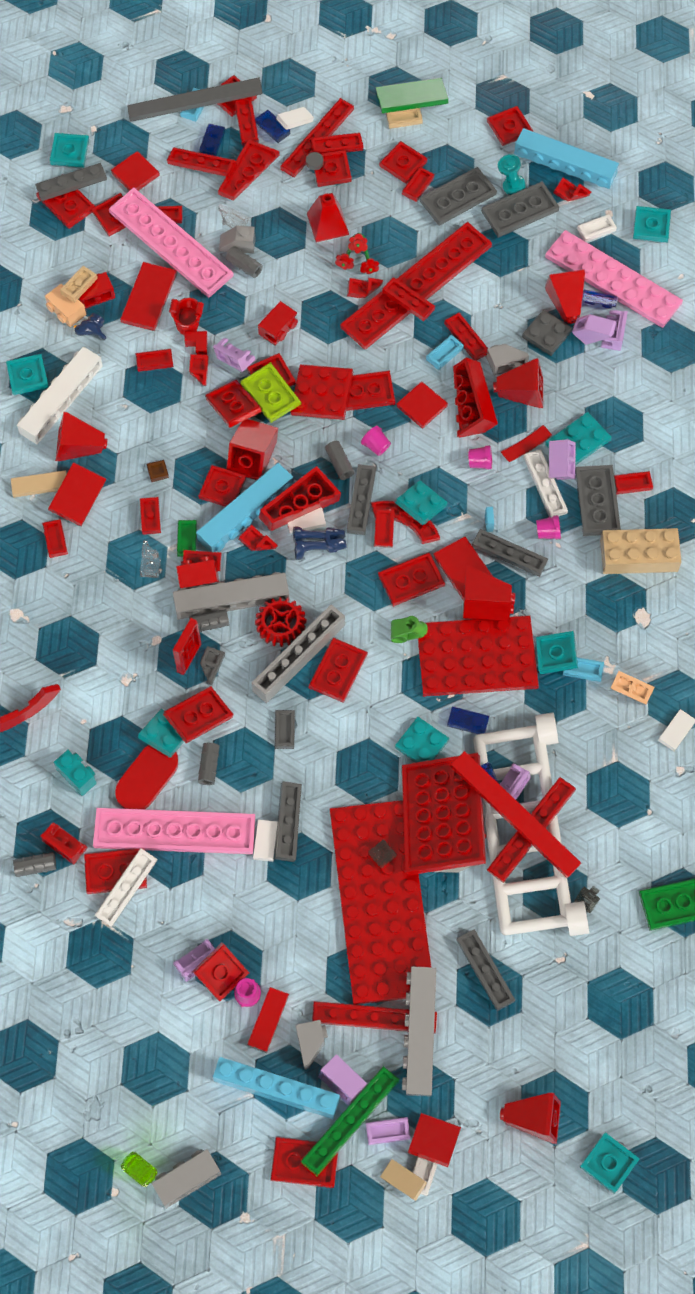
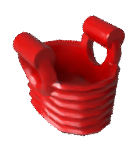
M183 298L179 301L177 299L171 300L169 313H171L180 334L185 335V331H197L204 307L202 302H198L194 298Z

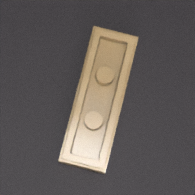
M66 470L11 478L13 498L58 491L67 475Z

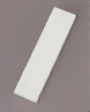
M539 449L524 454L523 458L549 517L567 514L568 510L554 478H549V466L542 450Z
M140 848L95 916L112 927L158 859Z

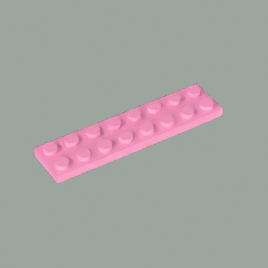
M135 188L131 189L109 208V213L208 298L233 277V272Z
M566 230L545 254V258L568 272L585 269V282L661 328H664L682 305L683 300Z
M97 808L93 847L101 849L129 850L142 848L152 851L253 854L255 814Z

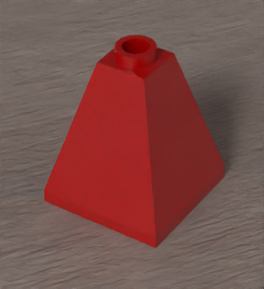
M326 193L318 196L307 212L315 242L349 235L341 206L334 194Z
M585 269L550 274L545 285V290L563 321L568 322V324L576 323L577 318L581 314Z
M533 359L498 376L497 381L493 382L494 393H498V396L504 399L543 408V373L539 359Z
M63 412L58 430L55 461L100 454L103 449L107 448L108 439L105 438V433L70 413Z
M546 1093L506 1103L504 1107H501L500 1120H503L505 1124L549 1143L557 1144L561 1101L554 1093Z

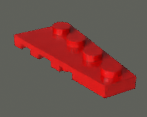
M249 139L236 160V166L231 176L226 177L220 186L218 195L234 201L280 156V152Z

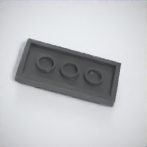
M476 167L420 197V203L440 226L497 195V190L481 170Z
M542 181L482 207L481 212L497 237H501L558 212L559 205Z
M613 465L576 467L575 474L583 536L602 535L603 530H621Z

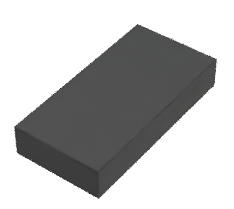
M275 710V749H294L295 710Z

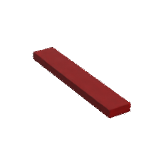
M340 98L280 166L281 170L295 178L306 165L307 155L312 153L310 138L331 136L352 113L354 105Z
M559 777L532 811L531 815L547 828L576 791V788ZM517 831L488 867L487 872L504 883L533 845Z
M314 1001L312 1021L320 1020L321 1024L409 1032V1026H405V1014H409V1009ZM435 1012L434 1034H436L437 1012Z

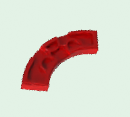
M395 501L371 502L374 517L376 509L394 510V521L411 528L417 534L422 544L440 540V535L431 520L424 525L420 524L399 507Z
M54 684L42 687L28 701L29 705L21 711L16 709L1 716L0 732L20 724L41 711L57 696L61 690L60 686Z

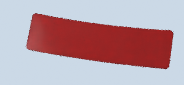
M542 425L532 434L501 451V453L508 462H511L536 448L551 437L552 434Z

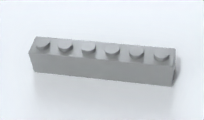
M275 572L268 576H254L251 579H235L233 582H217L214 585H199L191 589L181 588L173 592L177 619L180 620L216 610L226 609L227 611L262 606L265 601L271 603L272 598L278 601V598L281 597L282 601H285L287 597L289 598V589L286 574Z
M330 605L252 682V691L267 704L345 626V616L333 605Z
M411 967V972H407L406 983L410 985V993H406V1005H410L409 1014H405V1026H409V1033L404 1035V1047L408 1048V1056H403V1069H407V1077L402 1079V1090H406V1095L431 1096L436 968Z

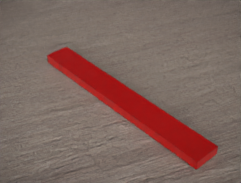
M465 751L450 765L458 775L566 878L579 867L581 862Z

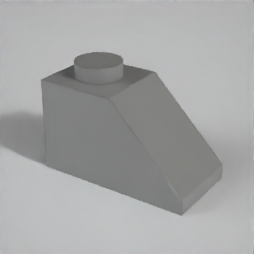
M235 226L221 234L219 251L228 252L231 247L235 246L244 253L254 254L255 227Z
M507 344L494 345L487 349V361L494 376L508 372L527 363L529 360L528 353Z
M320 1020L296 1025L304 1070L310 1068L325 1045L324 1038L328 1037L326 1026H321Z

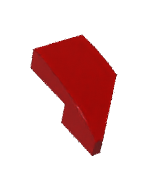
M562 178L553 194L566 201H572L587 197L592 191L581 184L577 187L565 178Z
M370 277L367 281L349 278L347 297L366 298L382 285L383 280Z
M190 354V374L203 386H207L209 356Z
M253 525L238 539L251 551L272 550L278 547L267 535L261 534Z

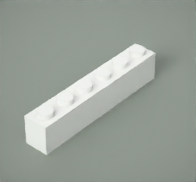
M85 347L77 351L71 362L63 367L60 375L52 380L49 388L41 393L38 401L30 406L28 413L19 419L17 424L19 433L33 443L38 444L102 368L101 357Z

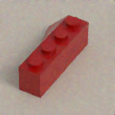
M466 357L453 366L454 389H457L455 405H458L456 422L459 423V430L457 431V437L459 438L485 433L498 424L481 363Z

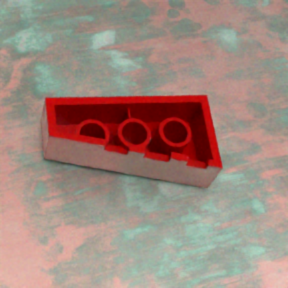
M316 466L260 509L259 519L270 531H273L314 510L323 509L338 502L341 492Z

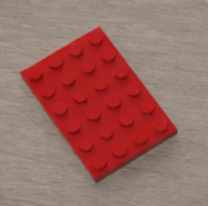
M530 615L509 617V621L471 619L427 622L428 630L426 635L422 638H417L423 697L538 689L539 687Z
M478 753L468 754L480 765V755ZM459 756L402 765L405 873L407 875L486 864L482 797L450 767Z

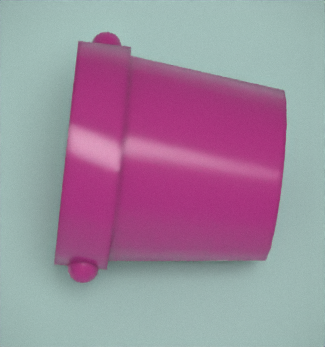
M379 426L370 429L361 440V444L369 448L377 456L382 455L391 445V442Z
M491 445L469 449L470 468L492 469Z
M559 515L536 520L538 539H561Z
M245 978L238 982L234 995L241 1007H252L260 1000L261 991L254 979Z

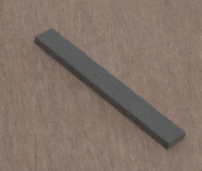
M258 77L130 104L127 107L129 119L132 122L261 95L263 92L261 80Z

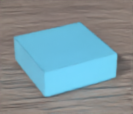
M486 507L485 528L487 532H493L494 529L493 507Z

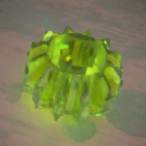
M131 1152L127 1155L121 1164V1169L142 1187H147L152 1183L158 1174L157 1169L136 1152Z

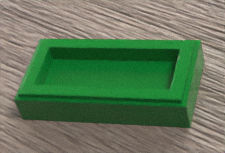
M178 520L177 557H183L184 550L196 551L197 520Z

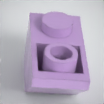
M589 314L577 318L572 333L587 345L611 338L617 323L610 319Z

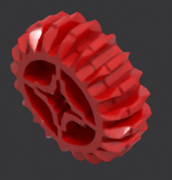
M281 597L278 598V601L272 598L271 603L265 601V607L260 606L259 613L256 614V631L260 633L261 639L265 638L267 644L272 641L273 646L277 643H280V647H283V643H287L289 646L291 640L294 641L306 629L307 619L304 618L305 612L301 611V605L296 606L295 600L290 603L288 597L285 601H282ZM271 615L272 621L269 626H266V620ZM295 617L296 624L291 629L289 623L292 622V619Z

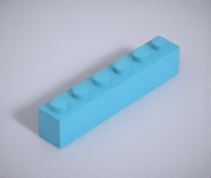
M524 128L515 143V155L578 177L584 181L597 184L600 187L610 189L617 175L618 162Z
M277 463L196 532L197 540L209 552L221 551L228 541L235 539L242 529L248 528L252 524L253 520L259 516L260 509L294 484L293 476Z
M219 1057L213 1075L214 1082L333 1120L340 1101L339 1094Z

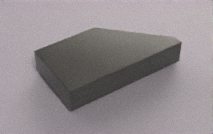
M207 646L200 665L209 685H212L225 657V652Z

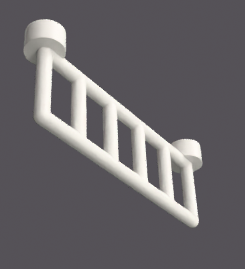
M554 712L535 715L537 725L474 736V751L480 755V766L496 781L503 780L510 767L489 770L486 745L533 738L537 763L518 766L529 771L530 776L539 774L543 799L552 787L546 745L559 743ZM482 798L490 863H492L506 846V844L500 845L496 819L503 817ZM541 800L520 804L531 814ZM556 815L548 825L547 830L562 844L558 817ZM532 846L527 853L537 852L538 850ZM554 866V876L512 883H502L492 875L500 932L506 936L567 926L569 927L570 936L590 934L585 902L571 903L568 880ZM557 889L561 915L511 922L507 895Z

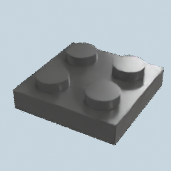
M543 310L525 330L522 338L552 356L571 334L572 328Z

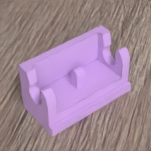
M609 311L610 315H607L606 319L613 320L617 324L612 337L602 340L601 348L621 351L628 311Z
M223 338L217 345L213 346L219 360L241 372L256 360L255 356L249 355L251 353L249 350L242 351L231 343L224 347V344L228 342L227 338Z
M570 440L549 441V478H557V480L575 479V442Z
M513 763L500 785L516 800L530 780V772Z
M205 939L202 944L178 961L173 962V965L187 982L196 976L192 971L215 948L208 939Z
M337 1054L321 1069L318 1076L333 1092L339 1094L340 1098L348 1106L367 1084Z

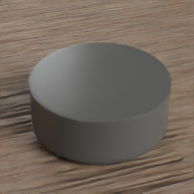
M317 152L308 154L306 157L307 167L311 170L320 169L323 166V156Z

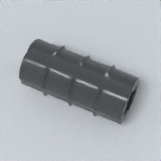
M234 246L227 252L226 260L238 267L239 270L244 271L253 278L258 277L261 273L263 265L245 254L242 250Z
M336 440L328 443L325 446V450L340 480H346L353 476L354 470L340 442Z
M226 609L189 617V620L190 618L197 620L199 632L230 626Z
M203 743L198 773L199 784H215L220 747L218 744Z
M53 852L13 860L16 877L42 872L47 873L57 869Z

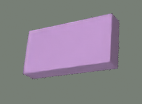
M407 1117L366 1123L368 1145L411 1139Z

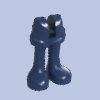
M299 526L293 527L296 560H301L305 552L310 550H327L329 553H334L338 550L346 549L347 544L346 540H344L346 537L345 530L328 527L326 531H309ZM304 539H324V541H303V540H304Z

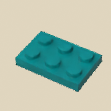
M587 412L548 439L545 445L549 448V441L557 440L575 442L576 466L611 441L612 437Z

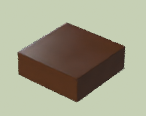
M164 460L146 464L151 483L169 478Z

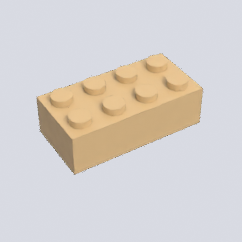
M678 528L602 531L600 544L603 574L679 571L681 553Z

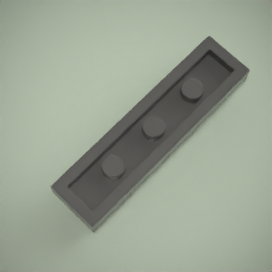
M101 163L36 183L35 186L41 201L106 181L107 177Z
M358 464L347 533L366 534L376 466Z
M482 529L479 530L472 543L473 548L539 577L548 562V558Z
M285 781L281 783L275 859L290 862L296 860L302 784Z
M475 929L458 937L457 943L496 1011L514 1003L515 998Z

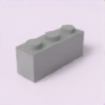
M208 1149L196 1151L191 1155L192 1159L189 1161H180L173 1166L174 1170L167 1174L163 1172L154 1178L155 1181L152 1185L166 1209L221 1175Z

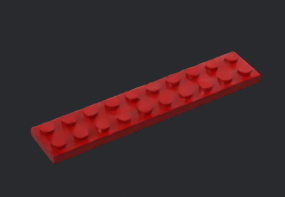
M466 222L399 276L397 280L427 300L490 249L492 242L469 222ZM381 291L341 323L340 327L366 350L411 312Z

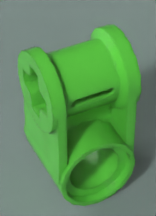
M415 616L394 619L391 621V641L394 643H405L409 640L422 638L427 633V624L419 621Z

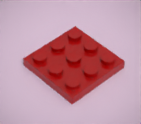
M300 364L294 393L301 401V405L291 410V415L345 420L354 373L353 369Z

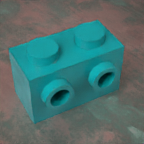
M68 749L53 763L56 770L83 796L97 784L94 777L95 772L90 766L85 767L81 763L83 760L76 752L72 754Z

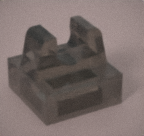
M384 839L368 851V854L380 868H383L397 856Z
M584 886L574 902L584 901L586 911L591 913L600 901V898L597 896L600 890L595 886H592L590 890Z

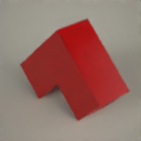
M185 331V347H196L197 355H208L207 331Z

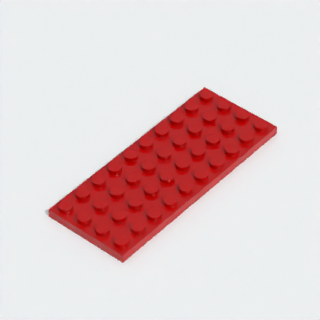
M403 800L330 808L353 1005L406 999V993H410V985L406 984L407 972H411V967H432L419 874L407 875L405 873Z

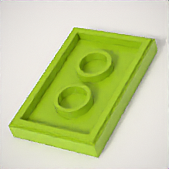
M271 362L240 381L243 388L261 407L262 413L270 423L301 405V401Z

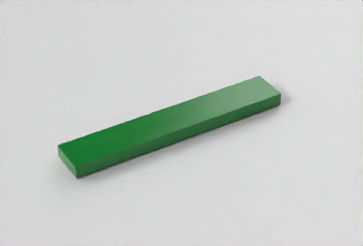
M383 1066L301 1160V1163L314 1175L318 1176L397 1085L399 1079Z

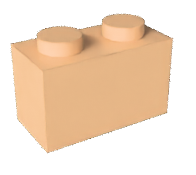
M60 284L45 295L46 307L50 312H55L63 324L66 323L71 327L86 316L85 307L79 300L74 303L62 295L60 289L64 285Z

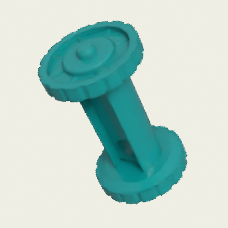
M513 154L501 157L497 166L499 172L506 175V179L503 182L504 192L507 195H512L524 190L526 186L525 180L517 174L521 166L520 159Z

